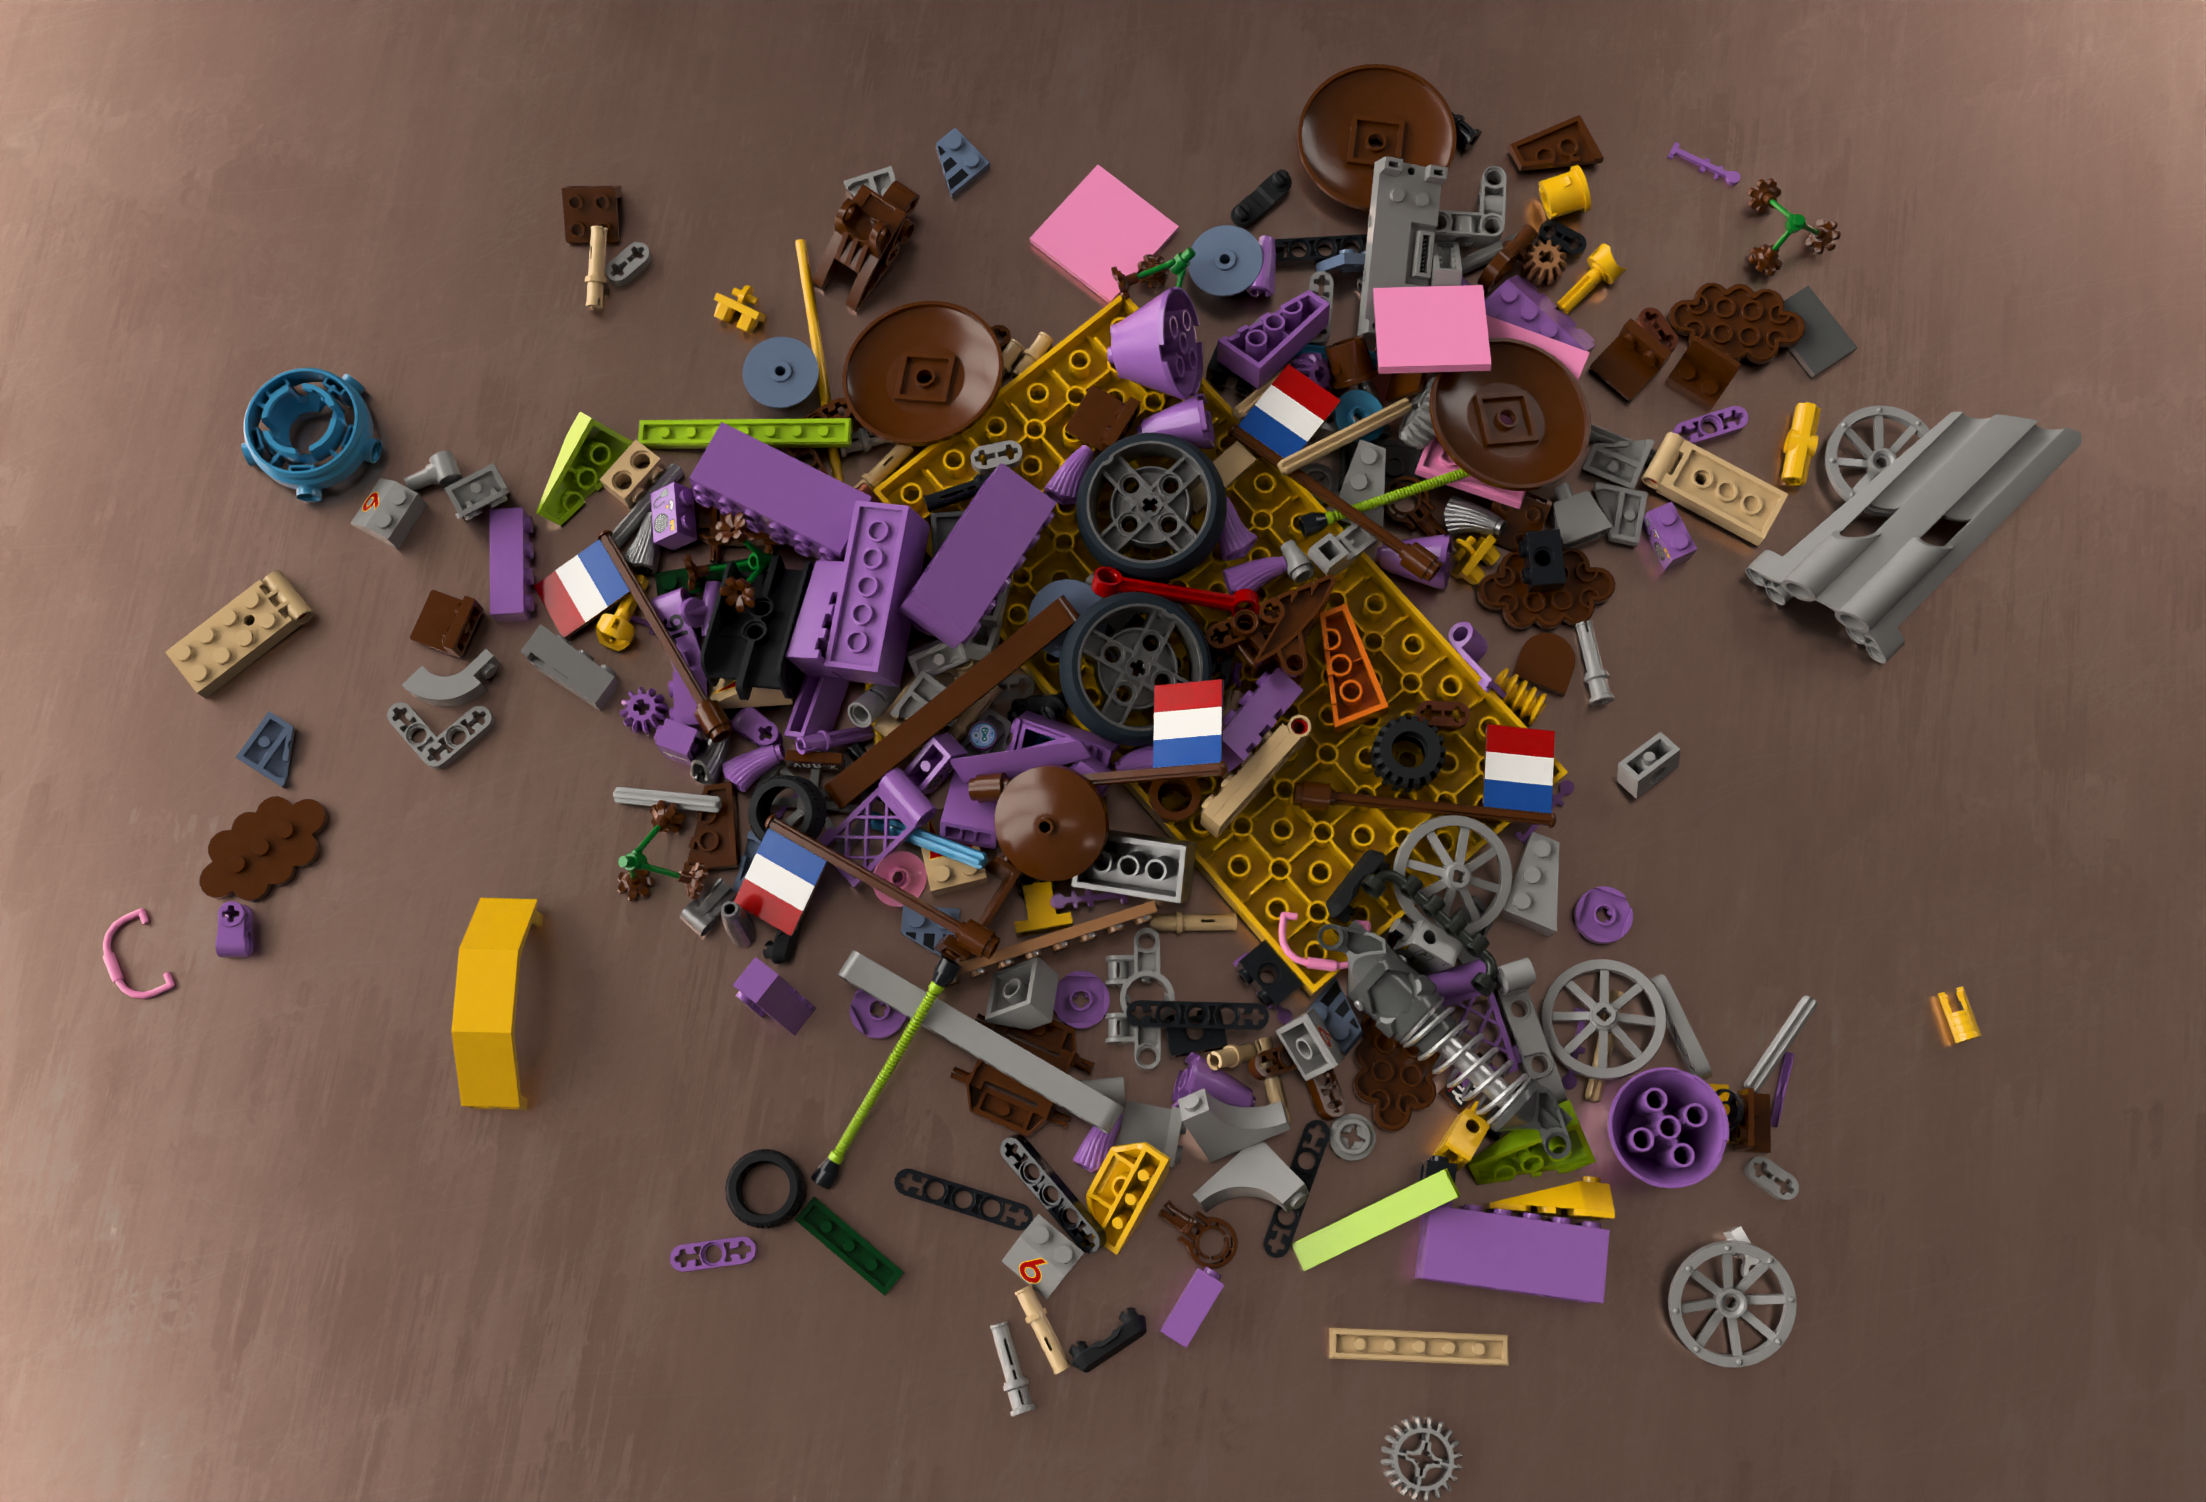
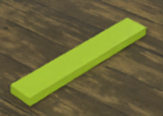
M1446 1168L1291 1245L1303 1270L1306 1271L1461 1195Z

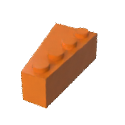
M1345 603L1319 613L1335 734L1388 714L1389 706L1347 604Z

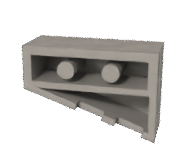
M1361 439L1359 440L1338 497L1348 504L1354 505L1384 494L1385 448ZM1384 505L1362 512L1383 528ZM1347 517L1337 521L1343 527L1354 523Z
M540 624L520 652L533 667L601 711L620 686V683L614 677L617 673L605 664H602L600 667L593 662L594 658L582 649L576 650L567 639L559 634L556 636Z
M1532 832L1527 837L1512 874V885L1508 900L1498 916L1549 937L1557 932L1560 842Z

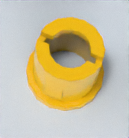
M1579 165L1572 166L1570 172L1539 181L1541 203L1549 220L1581 210L1583 213L1591 211V196L1588 183Z

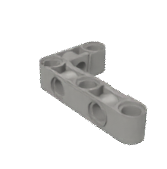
M1490 166L1483 173L1477 199L1479 212L1439 210L1438 225L1443 229L1434 230V240L1458 241L1459 247L1485 248L1500 241L1505 227L1507 208V176L1501 167ZM1488 181H1494L1497 185H1492ZM1486 229H1492L1495 233H1489Z
M1528 957L1501 965L1497 968V976L1494 980L1497 987L1493 992L1512 1046L1516 1045L1522 1060V1063H1519L1522 1073H1528V1077H1532V1080L1535 1079L1540 1085L1549 1088L1557 1099L1558 1104L1567 1101L1565 1088L1528 991L1536 983L1533 965ZM1512 1004L1522 1006L1524 1010L1523 1017L1519 1018L1512 1014ZM1537 1058L1543 1062L1544 1071L1542 1073L1533 1070L1531 1066L1532 1059Z

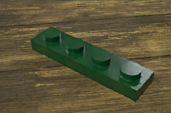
M748 558L732 560V562H743L747 561ZM730 561L720 562V563H713V564H707V565H708V567L718 566V565H724V564H727V563L730 562ZM745 567V568H739V569H738L739 571H743V572H754V571H755V570H752L750 567ZM686 568L655 573L657 596L682 587L686 588L692 597L704 595L705 582H722L725 572L709 573V576L698 577L695 585L696 589L689 591L687 582L689 578Z
M813 1196L795 1218V1221L884 1296L889 1293L905 1273L816 1197Z

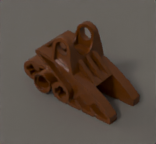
M897 180L889 186L883 196L863 184L853 200L850 198L846 199L839 208L835 218V232L817 267L812 280L813 284L824 290L834 273L837 272L843 263L858 273L846 301L847 307L857 313L867 296H869L878 283V280L881 279L896 258L900 249L899 243L904 244L911 237L915 229V223L910 221L908 217L917 206L920 195Z
M1333 573L1315 580L1314 585L1313 582H1309L1297 587L1296 591L1292 589L1279 594L1277 599L1274 596L1265 600L1261 604L1259 614L1257 615L1251 610L1243 609L1238 611L1234 617L1212 625L1206 633L1210 654L1222 656L1238 649L1252 667V679L1262 675L1266 670L1269 671L1272 668L1275 670L1279 667L1286 675L1299 677L1295 681L1299 686L1303 681L1308 665L1305 644L1311 630L1320 619L1319 613L1324 612L1331 598V592L1336 582ZM1266 625L1269 627H1273V630L1269 632L1267 628L1262 629L1261 626ZM1217 636L1219 640L1223 639V643L1219 644L1218 641H1213V637ZM1248 648H1251L1255 652V654L1257 655L1256 658H1254V656L1249 653V651L1247 650Z

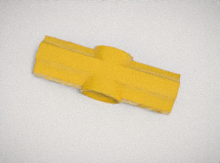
M1798 403L1795 407L1792 427L1787 434L1783 448L1786 456L1781 481L1785 485L1794 487L1804 486L1807 481L1810 461L1818 445L1816 431L1821 408L1814 403Z

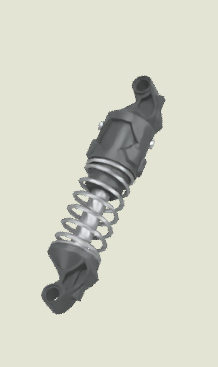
M1356 920L1349 927L1327 924L1320 928L1317 938L1321 947L1326 950L1343 952L1347 955V996L1354 1002V1006L1358 1010L1364 1011L1376 1022V1027L1388 1038H1394L1397 1042L1400 1040L1403 1048H1418L1420 1050L1418 1061H1424L1438 1051L1441 1055L1433 1066L1432 1074H1440L1451 1065L1455 1066L1447 1080V1088L1455 1087L1468 1078L1470 1081L1462 1093V1101H1469L1483 1092L1484 1095L1476 1107V1115L1485 1114L1497 1105L1498 1107L1487 1120V1125H1490V1128L1495 1132L1536 1129L1540 1133L1543 1148L1549 1156L1560 1159L1569 1154L1571 1151V1141L1566 1125L1573 1118L1558 1105V1101L1551 1090L1540 1085L1535 1079L1532 1080V1077H1528V1073L1522 1074L1515 1082L1509 1085L1503 1078L1513 1066V1060H1508L1496 1072L1488 1066L1498 1053L1499 1047H1493L1481 1058L1474 1053L1484 1039V1033L1477 1034L1467 1044H1464L1460 1037L1468 1028L1469 1020H1464L1457 1025L1456 1019L1452 1017L1455 1007L1447 1008L1443 1004L1444 997H1440L1441 994L1437 991V986L1424 974L1419 975L1407 964L1404 956L1396 954L1390 948L1384 938L1375 933L1368 932ZM1328 929H1335L1339 933V941L1333 946H1329L1323 941V934ZM1461 1072L1462 1075L1455 1079L1458 1073ZM1475 1085L1477 1088L1469 1094L1470 1090ZM1488 1098L1492 1100V1102H1490L1487 1106L1483 1108ZM1555 1136H1560L1565 1141V1147L1560 1152H1553L1549 1149V1141Z

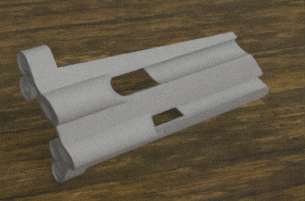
M1951 412L1788 553L1781 556L1773 551L1764 550L1745 569V572L1755 584L1764 586L1767 595L1779 605H1785L1794 596L1803 601L1812 602L1816 600L1835 611L1836 619L1846 626L1845 629L1850 638L1859 644L1866 645L1868 654L1875 661L1884 664L1905 644L1904 638L1897 627L2082 444L2081 432L2067 427L2055 430L2044 429L2036 425L2039 420L1995 414L1992 418L1978 419L1968 417L1963 412ZM1868 507L1896 511L1874 534L1862 537H1845L1840 535ZM1940 518L1968 522L1945 546L1931 545L1920 539Z

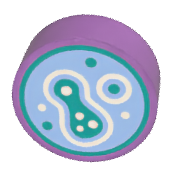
M985 721L975 723L969 731L970 743L977 750H990L997 742L995 727Z

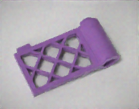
M900 768L890 769L879 779L878 787L835 830L830 827L819 838L822 844L829 847L836 839H845L844 856L848 859L863 860V867L873 872L882 859L894 852L917 828L926 824L935 815L937 808ZM880 797L885 803V816H871V805ZM890 810H891L896 816H890ZM856 819L865 820L864 836L851 835V824ZM871 820H884V836H870ZM890 820H901L907 827L899 836H889ZM851 839L864 840V856H850ZM870 840H884L883 851L878 856H869ZM836 867L854 888H857L863 882Z
M1478 959L1428 975L1427 978L1437 986V991L1441 994L1440 997H1444L1443 1004L1446 1007L1456 1004L1465 1009L1457 1025L1466 1019L1469 1012L1483 1019L1476 1034L1466 1029L1465 1033L1475 1037L1477 1034L1482 1033L1487 1021L1497 1026L1499 1034L1495 1042L1492 1043L1485 1038L1482 1042L1492 1046V1048L1499 1047V1050L1506 1054L1508 1060H1513V1066L1508 1073L1519 1070L1517 1064L1522 1063L1517 1046L1511 1047L1494 992L1487 997L1490 1006L1485 1015L1471 1008L1476 997L1482 995L1473 988L1471 980L1478 972L1485 974V964ZM1469 1000L1467 1006L1464 1005V1004H1462V1003H1460V1002ZM1491 1013H1493L1495 1020L1489 1018ZM1501 1040L1504 1048L1498 1046ZM1490 1064L1488 1065V1066H1490L1495 1072L1498 1070V1068H1496V1067H1494V1066H1492V1065H1490ZM1466 1078L1461 1082L1462 1087L1465 1088L1470 1080Z

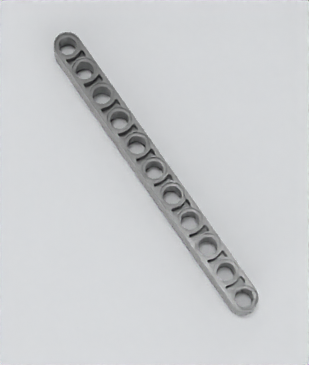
M854 950L838 973V976L910 1019L914 1017L915 1011H918L917 1008L927 994L924 990ZM935 999L934 1004L929 1008L930 1011L926 1018H924V1021H921L922 1026L1094 1127L1110 1134L1124 1110L1121 1105L943 1001Z

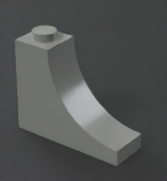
M1434 240L1430 286H1461L1462 265L1458 241Z
M1205 1088L1178 1099L1183 1123L1210 1162L1291 1129L1286 1108L1281 1101L1260 1107H1238L1215 1099Z
M1264 1141L1242 1149L1198 1189L1193 1196L1206 1213L1226 1200L1247 1196L1269 1200L1289 1213L1293 1208L1298 1209L1301 1207L1310 1193L1305 1183Z

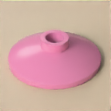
M908 851L890 853L877 864L874 873L917 898L921 895L926 885L927 874L923 862L918 856ZM899 872V878L893 881V875ZM873 888L876 896L883 903L893 907L903 906L900 902Z

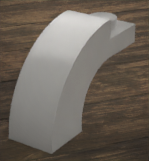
M1353 523L1336 537L1329 533L1310 547L1308 557L1326 576L1332 573L1335 576L1352 565L1356 558L1372 547L1378 539Z
M485 649L458 674L446 677L437 676L421 666L402 686L414 697L427 704L439 707L460 706L476 700L488 691L481 682L492 677L501 663Z

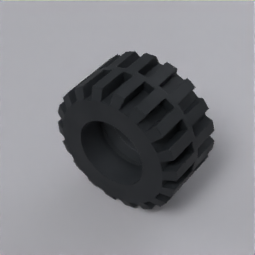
M1406 715L1399 716L1397 721L1393 718L1388 721L1386 726L1380 729L1373 742L1370 752L1372 756L1370 761L1371 767H1375L1374 774L1377 778L1380 776L1383 778L1382 784L1385 786L1388 783L1393 785L1392 790L1398 792L1400 788L1404 789V793H1410L1412 789L1416 791L1422 790L1425 785L1428 786L1432 783L1444 764V755L1446 754V747L1442 746L1444 738L1442 735H1437L1439 729L1435 725L1432 728L1428 726L1429 721L1425 718L1422 722L1417 721L1418 716L1414 715L1410 719H1406ZM1400 741H1410L1416 744L1423 753V763L1412 768L1402 766L1395 760L1392 754V746Z

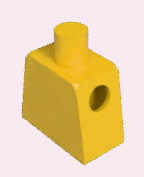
M1475 1101L1470 1110L1465 1108L1455 1118L1432 1154L1449 1157V1163L1457 1164L1456 1172L1470 1162L1490 1128V1125H1487L1485 1120L1490 1111L1482 1115H1476V1107L1479 1101Z

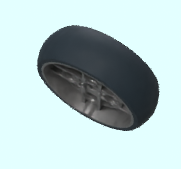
M1155 432L1125 437L1103 450L1086 470L1079 486L1076 502V517L1080 535L1092 556L1102 566L1112 567L1118 570L1124 577L1152 582H1163L1178 578L1199 566L1217 545L1224 528L1227 513L1225 487L1217 468L1208 456L1192 443L1180 437ZM1151 456L1168 457L1178 460L1169 470L1157 466H1145L1134 470L1128 464L1134 460ZM1108 482L1114 488L1110 501L1112 523L1101 533L1097 522V503L1104 485ZM1202 482L1207 498V510L1203 525L1198 534H1196L1188 526L1193 514L1191 491ZM1130 483L1139 484V489L1135 493L1130 494L1125 491ZM1170 483H1176L1179 485V488L1175 493L1169 494L1165 492L1166 486ZM1148 504L1155 505L1157 510L1152 512L1147 510L1146 506ZM1134 521L1138 523L1135 531L1130 533L1124 531V526L1128 522ZM1168 522L1177 523V528L1172 533L1163 531L1165 524ZM1169 545L1176 552L1171 556L1157 560H1137L1124 556L1133 546L1157 549Z
M1124 592L1111 595L1087 608L1068 631L1061 649L1059 661L1062 692L1076 718L1097 736L1126 746H1148L1153 744L1154 723L1145 726L1124 725V722L1130 711L1140 712L1154 708V686L1157 675L1163 676L1167 684L1208 681L1212 679V660L1209 646L1196 621L1174 602L1164 597L1144 592ZM1127 612L1148 614L1141 627H1125L1113 632L1109 636L1095 630L1102 622L1118 614ZM1172 631L1180 638L1186 650L1189 661V681L1177 675V659L1171 645L1167 642ZM1146 636L1151 637L1155 642L1154 650L1151 652L1147 651L1143 646V639ZM1107 648H1112L1117 653V659L1114 663L1108 662L1105 658L1104 653ZM1081 657L1094 663L1095 681L1098 689L1104 696L1098 709L1089 699L1083 686ZM1138 663V669L1141 671V674L1132 675L1133 669L1130 667V664ZM1120 686L1125 687L1129 692L1126 702L1120 701L1116 696V691Z

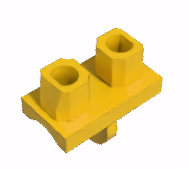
M745 285L742 290L734 287L732 295L738 297L737 301L716 293L714 300L718 304L714 314L715 317L730 323L736 310L742 313L736 327L751 334L759 321L765 322L767 315L747 306L749 303L756 306L759 298L753 296L752 286Z
M1491 534L1487 538L1479 537L1477 540L1472 536H1469L1466 541L1460 538L1456 539L1453 546L1457 552L1453 558L1460 562L1450 574L1455 579L1463 578L1472 585L1478 584L1485 576V572L1477 566L1479 561L1482 560L1487 566H1490L1501 556L1500 552L1493 545L1496 539Z

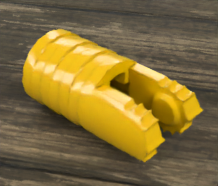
M1964 986L1956 988V994L1964 1010L1952 1013L1951 1003L1945 992L1938 993L1955 1043L1965 1042L1982 1036Z

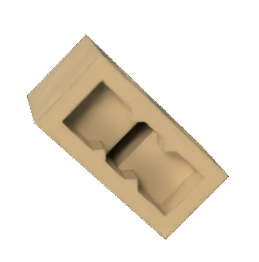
M635 440L600 478V481L608 492L631 508L634 503H638L644 496L648 487L655 483L663 474L665 466L661 458ZM650 462L647 468L638 469L641 463ZM632 482L629 488L620 489L623 483Z

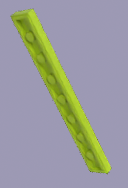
M851 418L639 421L638 441L648 449L707 448L721 422L773 448L852 447L853 420Z

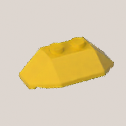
M1147 1142L1112 1146L1086 1193L1088 1211L1106 1232L1107 1239L1104 1247L1116 1255L1120 1253L1143 1221L1169 1172L1171 1158Z

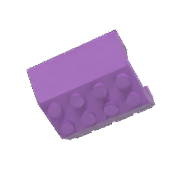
M1519 275L1508 278L1485 300L1486 315L1590 353L1596 346L1594 344L1595 340L1582 328L1577 329V323L1562 310L1557 311L1558 306L1546 295L1537 293L1538 288L1526 277L1521 278Z

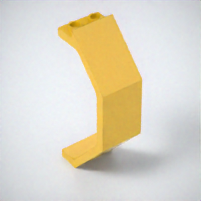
M480 898L459 947L451 1033L460 1101L463 1107L472 1109L527 1110L528 1098L522 1096L520 1089L515 1042V1017L522 950L532 923L536 926L543 925V915L537 911V899Z

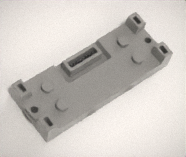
M1388 156L1375 162L1357 336L1364 335L1365 338L1376 339L1373 288L1429 286L1435 238L1434 230L1438 225L1441 185L1447 180L1448 167L1432 164L1423 167L1404 163L1403 159Z

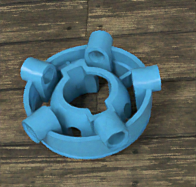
M297 368L274 376L255 393L245 413L243 426L246 442L242 443L241 447L247 463L251 467L258 465L277 483L296 489L297 499L306 502L321 501L324 488L336 485L348 478L363 461L376 463L381 455L382 442L373 438L372 416L366 402L360 396L364 392L365 387L348 374H344L340 378L329 371L318 368ZM310 382H322V384L324 385V387H325L328 391H326V390H324V389H322V388H320V387H318V386H316V385L307 384V383H310ZM302 384L303 391H306L308 395L300 396L294 386ZM336 399L348 408H351L352 405L354 407V425L349 424L347 431L344 417L346 411ZM327 405L333 412L326 433L319 441L309 446L311 454L303 453L300 455L296 448H292L293 445L290 441V430L294 421L310 412L320 413ZM261 419L270 430L262 431L259 428ZM341 444V448L343 450L339 454H337L336 450L339 448ZM331 455L334 457L331 461L316 468L313 464L323 461ZM285 461L290 464L289 470L280 469Z

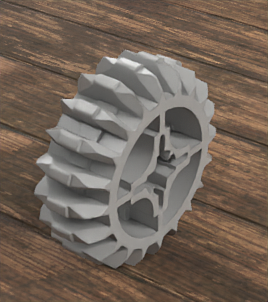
M1435 377L1426 382L1421 393L1416 394L1411 402L1413 406L1412 411L1402 418V423L1399 426V439L1404 441L1406 445L1416 449H1422L1427 446L1436 435L1431 423L1429 410L1430 392Z
M1414 1416V1426H1411L1408 1419H1403L1402 1422L1405 1430L1402 1431L1400 1427L1394 1425L1392 1429L1398 1436L1394 1438L1386 1435L1385 1439L1393 1444L1391 1448L1386 1446L1381 1448L1382 1452L1390 1454V1458L1381 1459L1382 1465H1391V1468L1386 1470L1384 1475L1385 1477L1396 1476L1390 1483L1393 1488L1398 1487L1401 1483L1403 1484L1400 1489L1401 1495L1405 1496L1412 1489V1500L1417 1501L1419 1493L1422 1492L1423 1500L1429 1501L1430 1491L1439 1499L1441 1498L1440 1486L1447 1492H1450L1451 1487L1446 1481L1450 1479L1458 1482L1459 1480L1457 1476L1451 1473L1453 1469L1461 1471L1463 1468L1462 1465L1454 1463V1459L1463 1458V1453L1453 1452L1452 1450L1458 1447L1460 1442L1459 1440L1448 1441L1453 1435V1431L1448 1429L1441 1433L1444 1427V1423L1438 1421L1434 1428H1432L1433 1419L1431 1417H1426L1424 1426L1419 1416ZM1416 1433H1422L1421 1439L1418 1440L1415 1448L1411 1450L1400 1448L1408 1437ZM1431 1434L1443 1446L1445 1459L1436 1457L1432 1453ZM1422 1450H1425L1426 1453L1424 1455L1429 1456L1430 1459L1436 1462H1422L1421 1467H1418L1419 1462L1409 1457L1408 1454L1414 1456L1416 1454L1421 1455ZM1398 1458L1408 1460L1412 1464L1413 1482L1408 1481L1402 1474ZM1430 1468H1443L1441 1474L1435 1480L1422 1484V1480Z

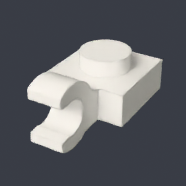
M1741 1226L1732 1227L1723 1233L1727 1240L1751 1243ZM1732 1253L1733 1256L1737 1255L1738 1259L1742 1260L1740 1272L1743 1278L1749 1273L1751 1265L1756 1266L1760 1262L1759 1259L1749 1255Z

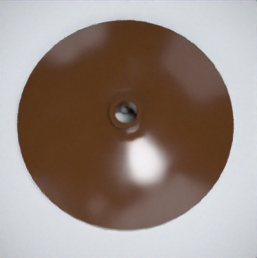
M1041 765L1019 774L1004 788L996 805L994 825L996 837L1003 853L1017 869L1039 880L1062 881L1081 874L1099 858L1108 838L1109 816L1100 792L1084 775L1065 766ZM1046 822L1050 824V829L1046 827Z

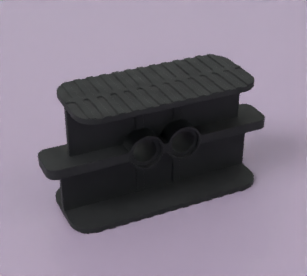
M773 555L768 572L760 573L751 584V587L755 589L753 597L756 599L753 607L746 605L744 612H738L736 604L728 606L725 603V599L728 596H722L718 591V597L715 601L709 627L707 628L700 652L701 667L710 686H717L719 679L736 680L735 687L740 700H749L752 687L782 690L786 699H792L795 687L797 686V679L800 675V669L785 656L809 585L811 573L814 569L813 562L807 561L803 570L785 569L781 555ZM730 561L725 568L720 588L727 586L725 580L729 577H734L736 580L740 578L747 580L753 572L739 571L736 563Z

